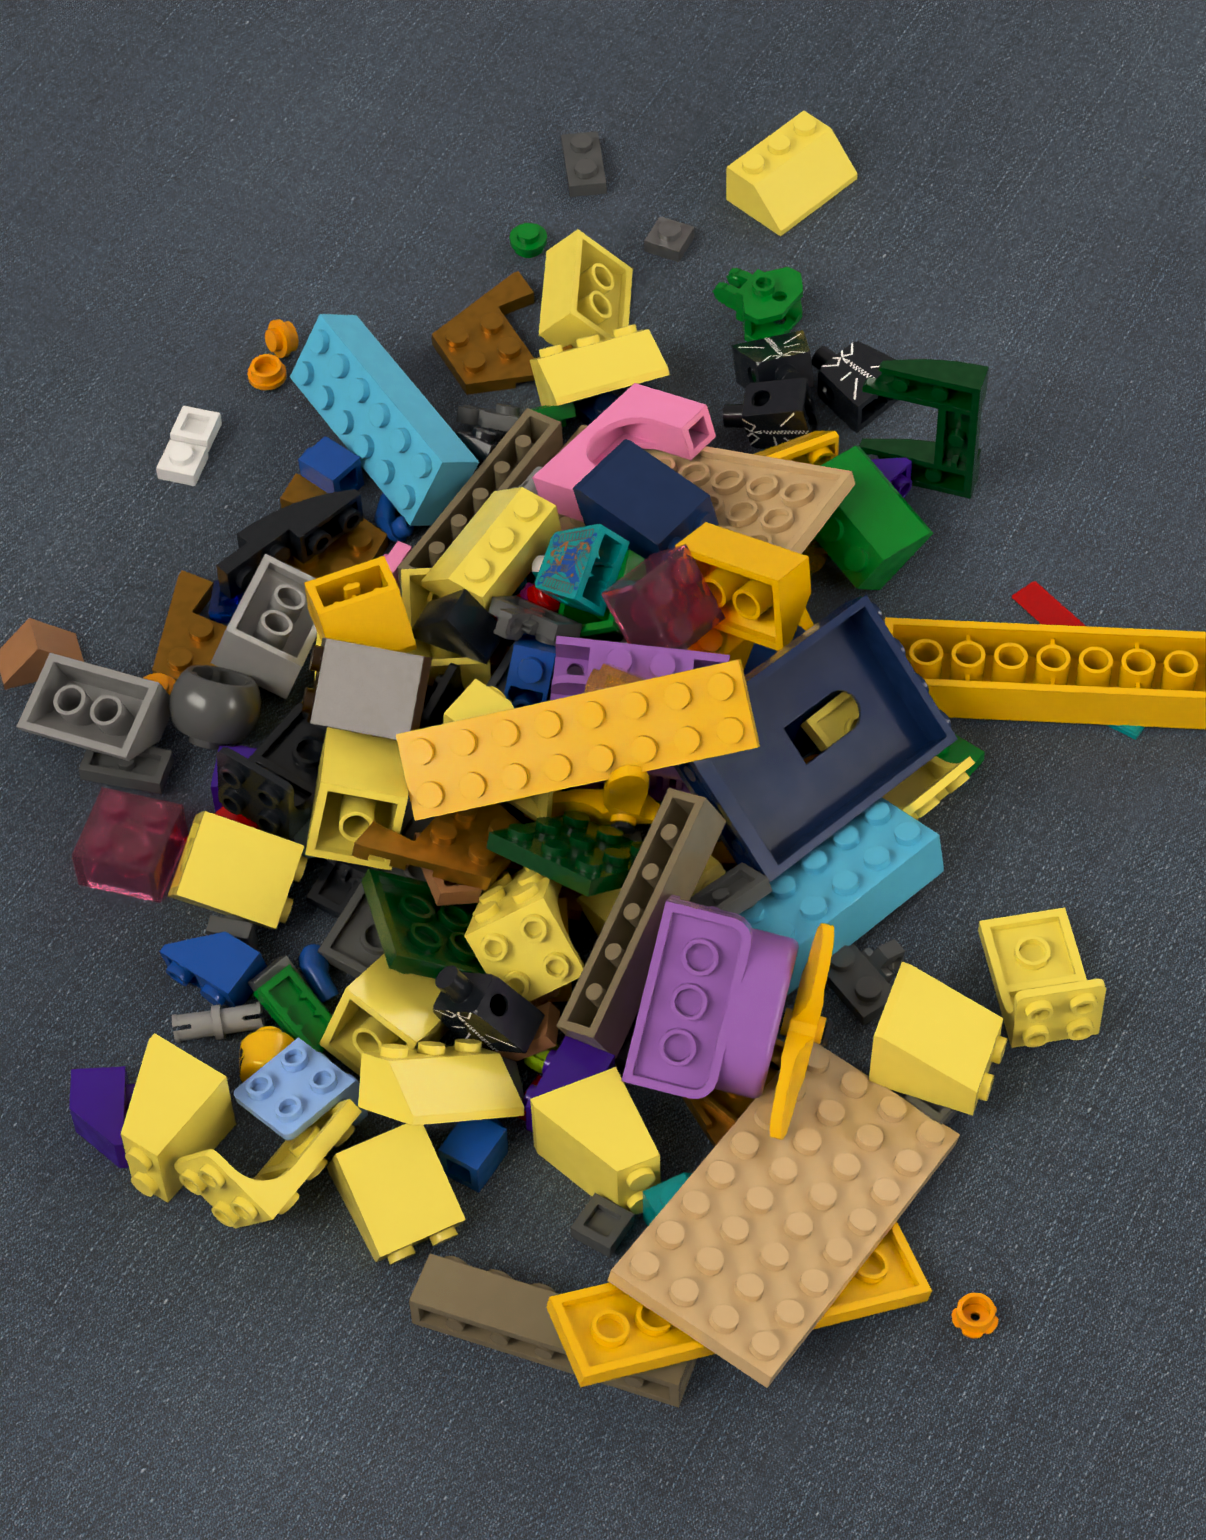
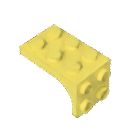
M841 692L800 726L819 750L823 752L856 726L859 718L858 705L850 694ZM935 756L882 798L917 820L938 805L945 796L965 783L970 778L965 771L975 762L970 756L960 763L946 762Z
M524 867L511 875L508 871H503L487 891L483 890L464 936L485 973L499 977L530 1002L579 979L585 966L566 932L560 915L558 895L562 884Z
M1065 908L979 921V936L1011 1048L1020 1046L1039 1047L1047 1042L1065 1039L1083 1040L1091 1035L1099 1034L1106 994L1105 983L1102 979L1087 980Z
M351 1099L338 1102L293 1140H285L253 1179L239 1173L213 1149L180 1157L173 1166L180 1174L179 1180L183 1186L190 1192L201 1195L213 1207L211 1209L213 1215L224 1225L236 1229L270 1221L277 1214L282 1215L297 1202L300 1195L296 1191L305 1180H312L325 1168L328 1161L324 1157L333 1146L339 1147L353 1134L355 1127L352 1123L362 1111Z

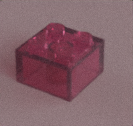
M686 544L653 553L601 593L628 644L686 650L725 619L721 608Z
M102 787L72 853L78 884L160 903L184 848V838L189 835L183 805Z

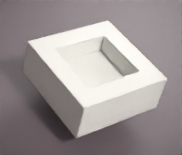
M183 406L170 432V438L179 442L207 447L209 452L222 424L221 415L218 412Z
M169 440L156 467L158 479L196 486L209 458L207 447Z

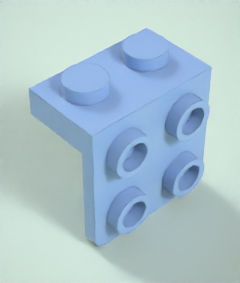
M298 1037L234 1090V1096L238 1104L283 1139L293 1140L338 1102L351 1099L358 1107L360 1083L354 1076L345 1073L323 1053L317 1052ZM359 1108L362 1113L352 1123L354 1126L368 1116L367 1110Z

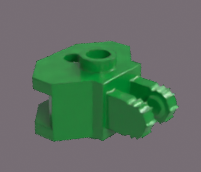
M733 267L726 276L730 285L719 282L712 291L718 302L736 311V319L743 322L744 340L747 342L789 333L802 319V277L800 272L790 267L766 272L757 269L754 274L745 270L742 271L741 268ZM785 320L783 324L774 323V321Z

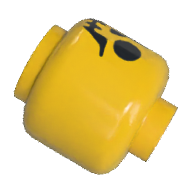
M273 1026L261 1027L257 1031L248 1034L241 1041L239 1077L242 1083L290 1045L294 1038Z

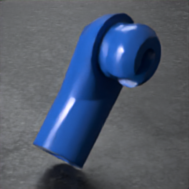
M383 493L379 498L374 522L387 534L391 541L403 542L408 536L412 535L414 526L406 524L404 516H395L397 509Z
M309 944L303 948L298 957L299 968L313 993L323 1004L337 996L339 992L329 976L328 960L318 953L320 945Z

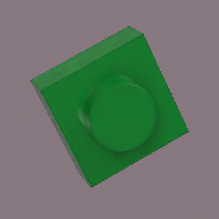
M573 402L559 406L543 405L531 408L533 411L560 421L562 427L567 426V418L576 417Z

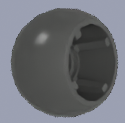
M193 665L184 670L173 685L169 701L171 718L176 729L188 735V740L193 745L211 750H218L219 746H226V744H238L248 738L258 723L262 706L260 691L255 680L234 670L209 665Z

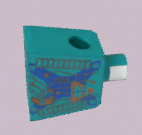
M602 524L555 532L551 537L545 555L537 556L532 563V572L536 578L535 586L538 590L562 604L598 616H604L630 542Z

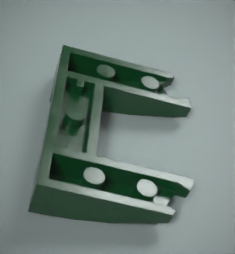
M935 359L883 360L878 369L882 373L878 378L868 377L863 384L862 392L938 409L936 442L915 439L862 438L859 446L867 455H876L879 459L906 457L911 460L912 486L971 499L979 476L981 449H978L982 405L987 393L989 367L959 361Z

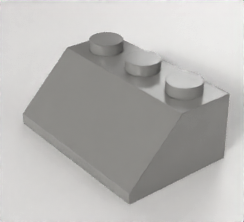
M49 653L16 727L21 731L130 761L160 741L171 716L169 708L170 695L159 682Z

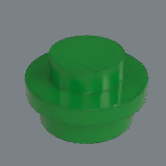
M520 224L510 232V245L515 253L521 257H536L542 253L547 244V232L538 224Z

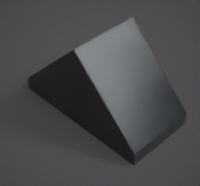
M466 589L428 602L412 628L415 639L486 665L503 638L493 633L494 629H496L497 621Z

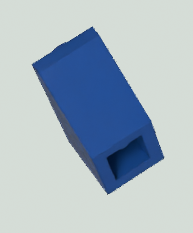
M524 633L514 643L504 695L514 708L546 702L550 697L556 646L537 641L535 635Z
M226 931L165 944L159 951L167 965L166 973L182 986L186 987L190 982L201 989L200 994L213 1005L221 1004L222 1006L225 1004L229 1007L243 1005L253 993L248 982L267 967L259 951Z

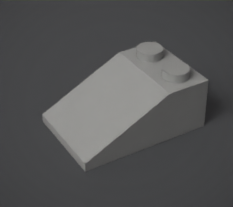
M265 554L223 634L211 663L218 667L245 674L255 680L257 686L287 699L317 638V630L308 610L304 582L316 578Z

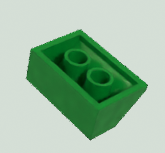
M855 445L821 465L852 471L855 485L814 538L856 589L881 590L932 536L933 532L861 447Z

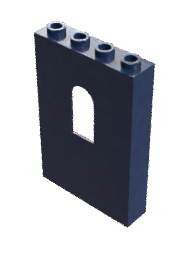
M863 595L842 604L745 675L760 747L674 765V768L691 794L707 798L726 820L719 837L736 864L745 863L768 877L769 882H771L958 738L951 729V722L948 716L937 707L928 693L929 688L926 681L914 671L906 658V651L903 645L892 636L883 622L881 610L875 603L870 601L867 595ZM843 691L850 694L856 701L859 709V718L856 726L806 764L785 732L784 727L830 693Z

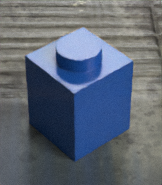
M324 436L313 447L306 449L302 456L298 458L301 476L327 493L353 489L359 490L364 485L360 457L327 436Z
M496 1118L459 1121L438 1149L439 1160L446 1176L480 1193L508 1153L507 1129L504 1128L502 1123Z

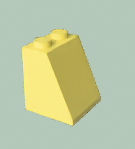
M327 727L319 762L305 855L392 871V867L389 866L391 860L369 854L367 861L352 856L355 841L373 821L399 834L401 832L409 790L406 784L397 740Z
M203 811L194 817L168 897L224 915H235L248 920L249 923L268 929H276L278 922L285 924L290 914L293 899L287 896L292 881L299 882L307 864V857L302 856L304 845Z
M383 954L345 988L319 1045L360 1076L362 1052L380 1051L382 1044H401L408 1046V1049H418V1042H439L449 1029L433 1012V1005L441 992L435 984L436 979L411 973L402 974L396 970L389 969L385 954Z
M902 962L874 1034L868 1081L890 1090L973 1116L978 1100L987 1101L994 1081V1075L988 1073L992 1062L1001 1063L1008 1038L1000 1036L1003 1018L913 965Z
M154 1033L146 1047L121 1131V1137L126 1153L125 1158L128 1161L132 1177V1184L144 1195L151 1197L154 1194L169 1203L183 1186L179 1180L180 1174L173 1166L176 1161L183 1156L208 1149L214 1150L236 1125L227 1077Z
M611 1068L531 1098L533 1140L537 1153L590 1196L596 1193L634 1214L643 1213V1191L661 1183L660 1154L624 1082H622L617 1068Z
M401 1125L336 1153L327 1166L329 1174L375 1262L387 1258L390 1265L416 1254L413 1246L430 1239L432 1246H436L458 1235L455 1227L460 1226L466 1220L424 1125Z

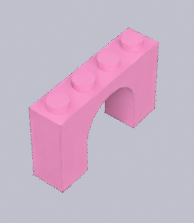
M634 383L532 477L538 496L555 504L558 514L584 522L573 487L623 440H630L642 449H656L692 460L716 437L708 407L703 403Z

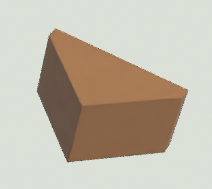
M29 618L0 648V674L4 689L37 682L49 653L84 662L76 633Z

